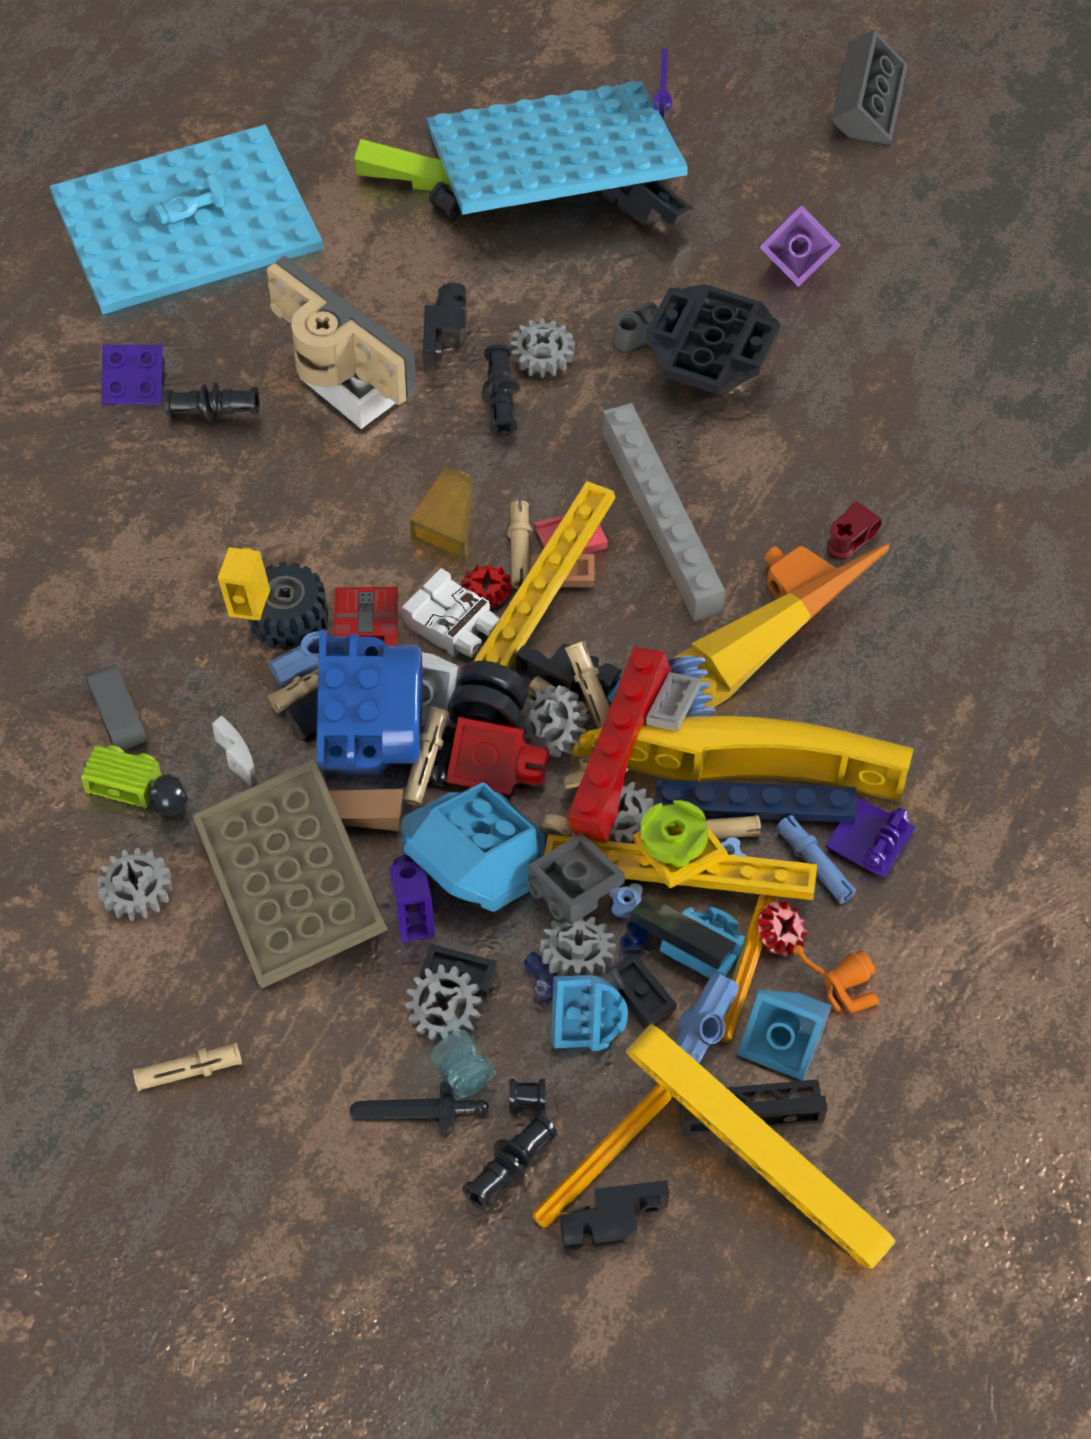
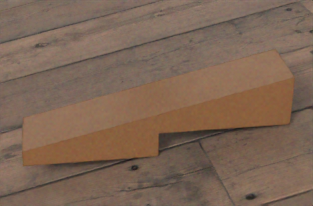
M403 789L329 790L344 826L399 831L403 805Z

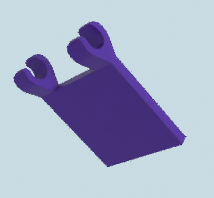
M662 49L660 90L654 95L653 109L657 110L659 104V114L663 121L665 104L668 111L672 108V96L666 90L668 49Z

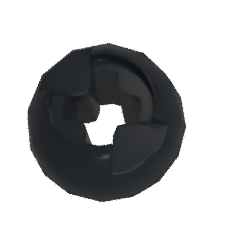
M170 774L161 775L151 782L149 794L159 813L171 816L177 815L185 809L188 797L178 777H172Z

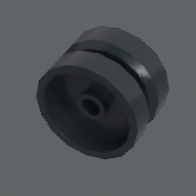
M478 660L469 662L460 671L456 689L453 691L448 703L447 712L450 713L449 718L455 725H457L458 717H465L517 728L521 714L520 711L524 708L529 688L526 681L517 672L504 665L491 661Z

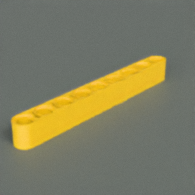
M649 1024L627 1048L626 1053L640 1068L862 1266L872 1270L895 1244L894 1238L886 1229L658 1027Z

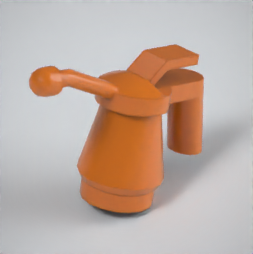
M794 946V954L799 956L804 964L823 977L827 988L826 999L832 1005L835 1013L839 1012L841 1008L833 998L832 993L838 998L848 1014L880 1004L874 992L854 999H850L845 992L848 988L868 981L870 976L876 972L871 959L864 951L859 950L856 953L848 954L833 970L825 972L803 953L805 950L802 946Z

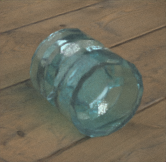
M465 1030L456 1031L437 1044L430 1055V1060L439 1072L444 1076L448 1075L447 1082L460 1098L469 1097L480 1091L491 1081L496 1073V1068L486 1055L477 1054L478 1045Z

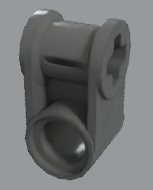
M647 302L616 317L613 344L618 350L630 352L648 344L646 339L647 329L658 310L654 302Z

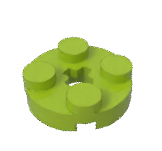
M673 800V804L662 806V803L656 804L645 813L641 820L642 848L654 859L664 863H671L675 867L686 866L690 860L703 852L708 843L706 817L697 806L689 802ZM676 828L681 829L678 836H670L667 832L668 829L672 831Z

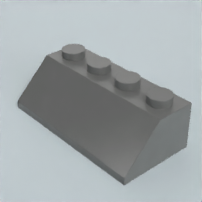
M875 29L848 44L831 121L848 138L889 144L893 138L908 64Z

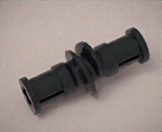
M495 344L487 347L484 351V357L488 360V381L483 384L481 394L482 399L490 405V410L492 411L491 432L496 435H509L517 430V422L513 418L514 400L512 395L518 393L520 385L516 380L511 379V369L509 368L510 347L503 344Z
M214 382L212 391H208L206 384L201 386V391L191 390L190 392L174 393L173 390H166L164 405L168 417H174L175 414L191 413L192 415H200L204 413L206 419L212 422L217 419L219 412L234 414L235 412L251 411L252 414H258L260 397L257 387H251L250 390L234 391L233 389H225L220 391L218 382Z
M535 1113L530 1117V1124L521 1133L516 1134L510 1141L506 1139L498 1140L493 1146L495 1159L489 1161L483 1167V1171L472 1182L468 1181L462 1186V1191L469 1202L478 1209L484 1210L490 1204L489 1200L500 1189L505 1187L511 1178L518 1182H523L526 1179V1174L522 1167L528 1168L530 1160L538 1153L537 1151L547 1141L553 1140L558 1135L551 1121L545 1116Z

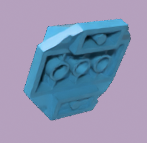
M484 782L462 792H450L404 816L400 825L403 851L449 894L465 901L480 903L482 908L492 912L529 892L527 887L528 865L544 856L545 833L502 794L494 792Z

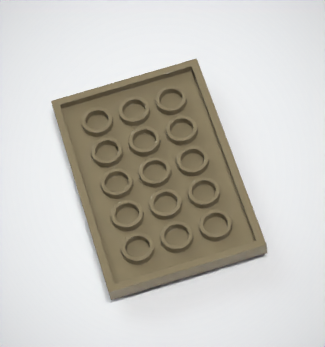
M315 759L192 815L251 967L261 988L267 987L388 930Z

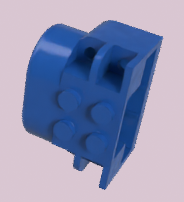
M319 630L316 762L322 776L372 777L383 773L388 764H415L420 761L419 734L422 733L423 673L422 651L418 645H385L379 638L358 637L357 633H350V637H328L326 630Z

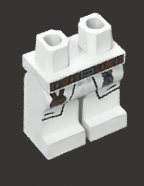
M442 568L423 585V590L419 589L402 606L404 626L438 647L447 649V653L453 657L461 652L473 658L482 646L481 639L476 635L481 631L489 637L500 620L490 612L488 600L483 597L480 598L474 592L458 585L451 580V574Z

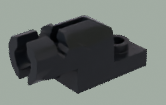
M657 180L602 190V196L606 200L614 204L618 199V208L644 226L657 221L660 216L663 220L673 225L689 218L694 209Z
M448 283L442 285L438 289L436 304L425 305L424 370H436V358H442V348L458 347L464 339L466 333V288L462 284Z
M563 643L551 659H548L542 652L531 650L525 646H522L517 652L516 672L530 680L540 676L554 687L562 686L574 693H577L580 689L579 682L575 683L573 676L576 674L565 651V648L571 645ZM589 655L594 668L598 667L600 673L597 676L605 696H607L619 680V675L622 671L610 663H605L599 667V658Z
M667 1180L595 1189V1209H590V1206L560 1213L564 1250L582 1249L585 1236L592 1241L594 1248L600 1245L624 1243L635 1239L637 1235L635 1211H641L643 1214H653L661 1211L662 1208H668L669 1188Z

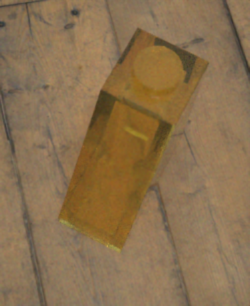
M445 467L410 518L411 538L466 562L469 556L474 498L473 478L462 471H455Z

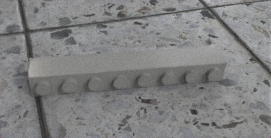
M629 403L603 411L602 434L693 621L723 613L726 591L633 404Z

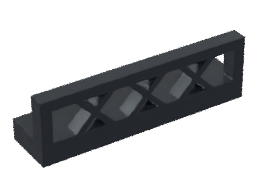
M818 1079L727 1087L732 1094L771 1128L824 1123L828 1108L825 1095L821 1096ZM796 1092H812V1097L792 1098ZM761 1095H772L777 1099L757 1101ZM678 1101L683 1136L713 1133Z

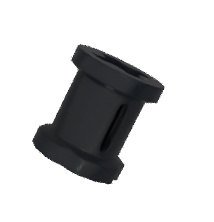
M444 182L436 184L430 192L429 203L445 210L448 217L452 219L457 218L462 212L454 192Z
M509 1079V1111H515L516 1107H538L539 1111H545V1079H539L538 1082H516L515 1079Z

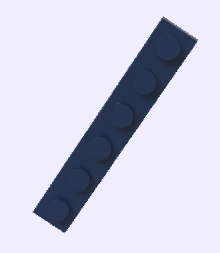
M656 780L655 805L662 803V806L673 804V800L686 801L697 806L704 813L705 817L737 818L758 815L760 819L783 820L784 818L788 819L789 815H793L797 821L855 823L856 787Z

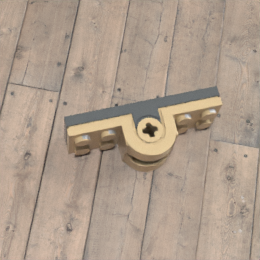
M284 255L276 261V264L273 263L267 268L271 299L270 306L276 316L283 317L291 323L296 370L304 381L318 387L339 386L356 373L362 381L369 382L378 389L383 397L390 398L398 405H401L406 401V398L416 393L415 352L287 256Z

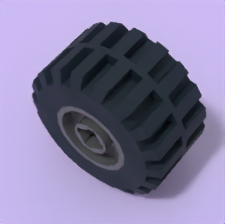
M283 562L279 563L277 567H273V565L267 566L265 572L270 586V593L263 608L260 621L249 620L253 634H257V639L261 642L267 640V644L270 647L274 648L278 644L281 649H288L290 645H294V648L301 645V641L307 634L319 632V630H322V627H326L328 607L323 582L320 581L317 573H312L311 568L307 566L300 568L299 563H292L290 566Z

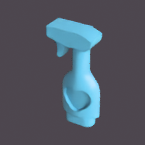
M214 174L207 176L208 181L196 187L197 193L201 195L195 197L178 196L155 206V212L160 222L166 224L188 218L195 213L197 208L211 203H215L217 207H224V190Z

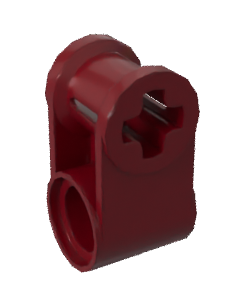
M858 501L854 502L844 514L832 523L830 528L831 537L827 541L826 546L827 552L836 559L842 560L851 557L864 543L871 540L877 534L883 519Z

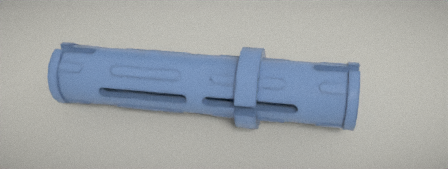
M789 815L788 819L784 818L777 825V831L790 843L794 849L793 853L797 858H802L805 863L817 864V877L832 892L840 904L844 903L845 900L848 901L856 893V888L842 875L840 870L817 845L818 840L813 835L809 836L793 815Z

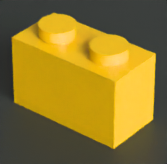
M229 547L218 576L229 617L260 621L263 608L270 593V586L261 553L250 548L239 549Z

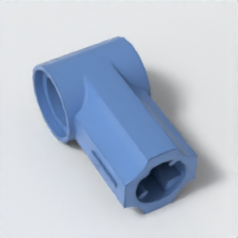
M319 632L307 634L301 641V645L268 662L269 669L279 686L283 688L290 684L293 678L297 676L301 678L319 668V653L313 654L319 651Z

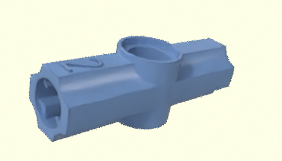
M712 973L694 1008L684 1011L679 1019L680 1034L675 1043L698 1063L702 1060L709 1045L717 1043L723 1037L725 1031L723 1019L739 991V985L718 973Z

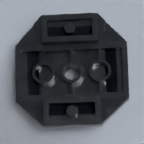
M696 285L684 289L677 287L668 288L647 329L646 339L663 377L720 395L726 391H732L738 385L760 374L780 332L781 324L776 318L772 317L769 310L760 301L709 285Z

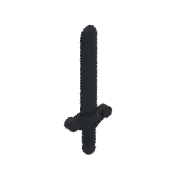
M444 1081L439 1086L440 1098L357 1101L351 1105L350 1114L358 1119L439 1117V1131L442 1134H448L452 1130L451 1126L456 1115L475 1114V1112L483 1114L488 1111L489 1104L484 1100H455L451 1083Z

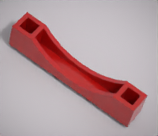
M633 647L567 816L575 836L583 833L588 839L607 843L618 815L623 781L634 744L646 721V715L668 672H672L665 652Z

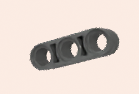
M115 664L85 675L91 696L111 744L126 750L146 743L147 738L117 665Z

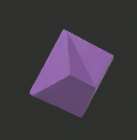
M801 204L758 245L798 287L841 246Z

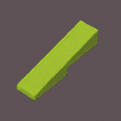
M360 139L354 157L357 176L412 181L413 189L430 191L439 182H444L453 191L441 160Z

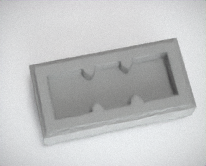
M668 672L646 715V724L678 732L699 691L700 678Z

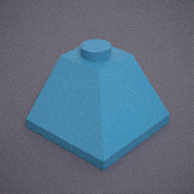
M759 990L737 1055L803 1081L822 1036L832 1005L800 993Z

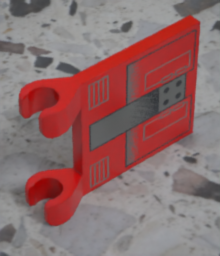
M398 586L335 587L333 637H350V633H357L358 637H375L384 640L385 645H398Z

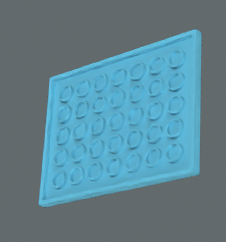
M629 81L623 85L612 87L601 86L598 89L588 91L576 90L570 94L559 96L547 95L544 98L535 100L523 99L517 103L506 105L494 104L488 108L466 109L453 114L441 113L435 117L427 118L428 131L462 214L688 175L687 163L658 110L653 109V101L642 81Z
M266 124L50 186L51 195L102 315L276 263L284 255L291 259L323 249V241ZM212 174L216 176L224 190V207H217L215 203H211L197 208L195 213L188 218L173 223L162 224L155 212V206L178 196L195 197L201 195L197 193L196 187L205 184L208 181L207 176Z

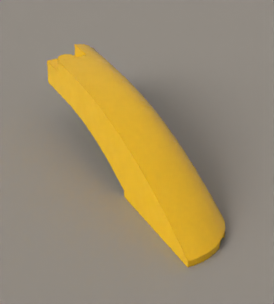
M746 716L685 717L678 732L649 726L645 721L634 744L628 762V769L672 781L700 782L725 779H780L838 787H856V792L900 803L914 748L804 722ZM602 728L590 730L578 737L580 744L574 743L571 755L582 758L591 755Z

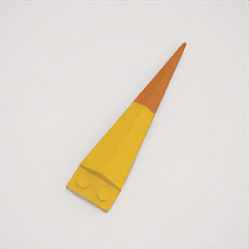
M889 543L691 643L690 648L674 657L695 656L705 658L706 662L697 666L699 670L708 671V675L701 678L700 682H709L711 686L702 691V694L713 696L711 701L705 703V707L715 708L730 698L806 622L860 574L887 553Z

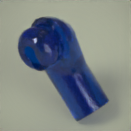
M628 921L626 927L632 933L625 934L620 938V947L624 951L640 950L649 931Z
M533 951L526 957L523 964L536 975L535 985H533L534 993L541 999H549L553 996L554 976H558V973L551 974L549 972L550 964H543L542 957Z

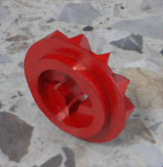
M491 563L484 567H480L477 564L472 571L466 570L465 577L461 580V587L474 592L480 598L483 597L488 600L490 608L504 603L509 598L512 590L510 575H507L502 567L495 568ZM489 579L491 585H489L486 593H484L482 584L484 580Z
M775 901L768 904L762 909L758 918V931L763 943L772 952L782 956L794 954L793 948L796 945L803 947V939L808 935L803 928L806 920L800 919L797 914L798 908H791L787 901ZM787 921V933L779 936L782 932L781 922Z

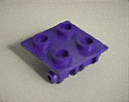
M102 345L101 404H162V369H165L163 345Z
M857 796L855 823L840 822L825 847L885 878L916 829V826L909 823V813L905 809L897 808L896 811L889 813Z

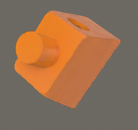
M775 546L764 556V561L770 566L766 585L776 600L837 569L804 546L797 547L787 555Z

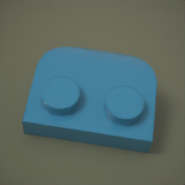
M693 907L684 910L682 914L735 942L736 945L733 953L719 969H716L665 940L662 941L659 951L707 978H710L712 973H718L725 977L735 965L744 942V935H741L738 931V921L728 913L713 907H708L706 912H694Z
M554 976L550 1044L554 1048L589 1047L591 1051L607 1048L609 1042L619 1032L622 1033L626 1027L628 1010L623 997L609 982L597 976Z

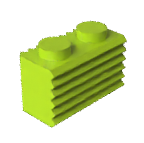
M95 745L94 751H92L81 775L84 790L88 794L104 796L106 799L110 798L125 804L141 806L145 809L151 800L149 794L150 784L158 776H161L159 762L148 754L139 753L136 756L125 753L120 747L115 745H108L106 748Z

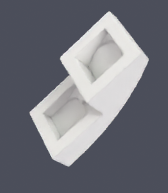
M220 716L212 723L215 741L226 749L229 769L253 787L257 781L249 749L238 731L223 716Z

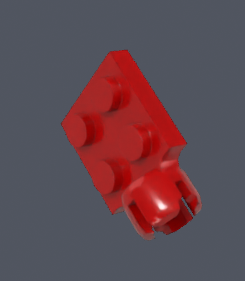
M458 717L446 782L468 787L484 782L494 792L512 795L515 784L523 783L538 786L543 783L547 770L531 767L529 763L545 766L548 764L549 752L544 747L527 744L523 736L525 729Z

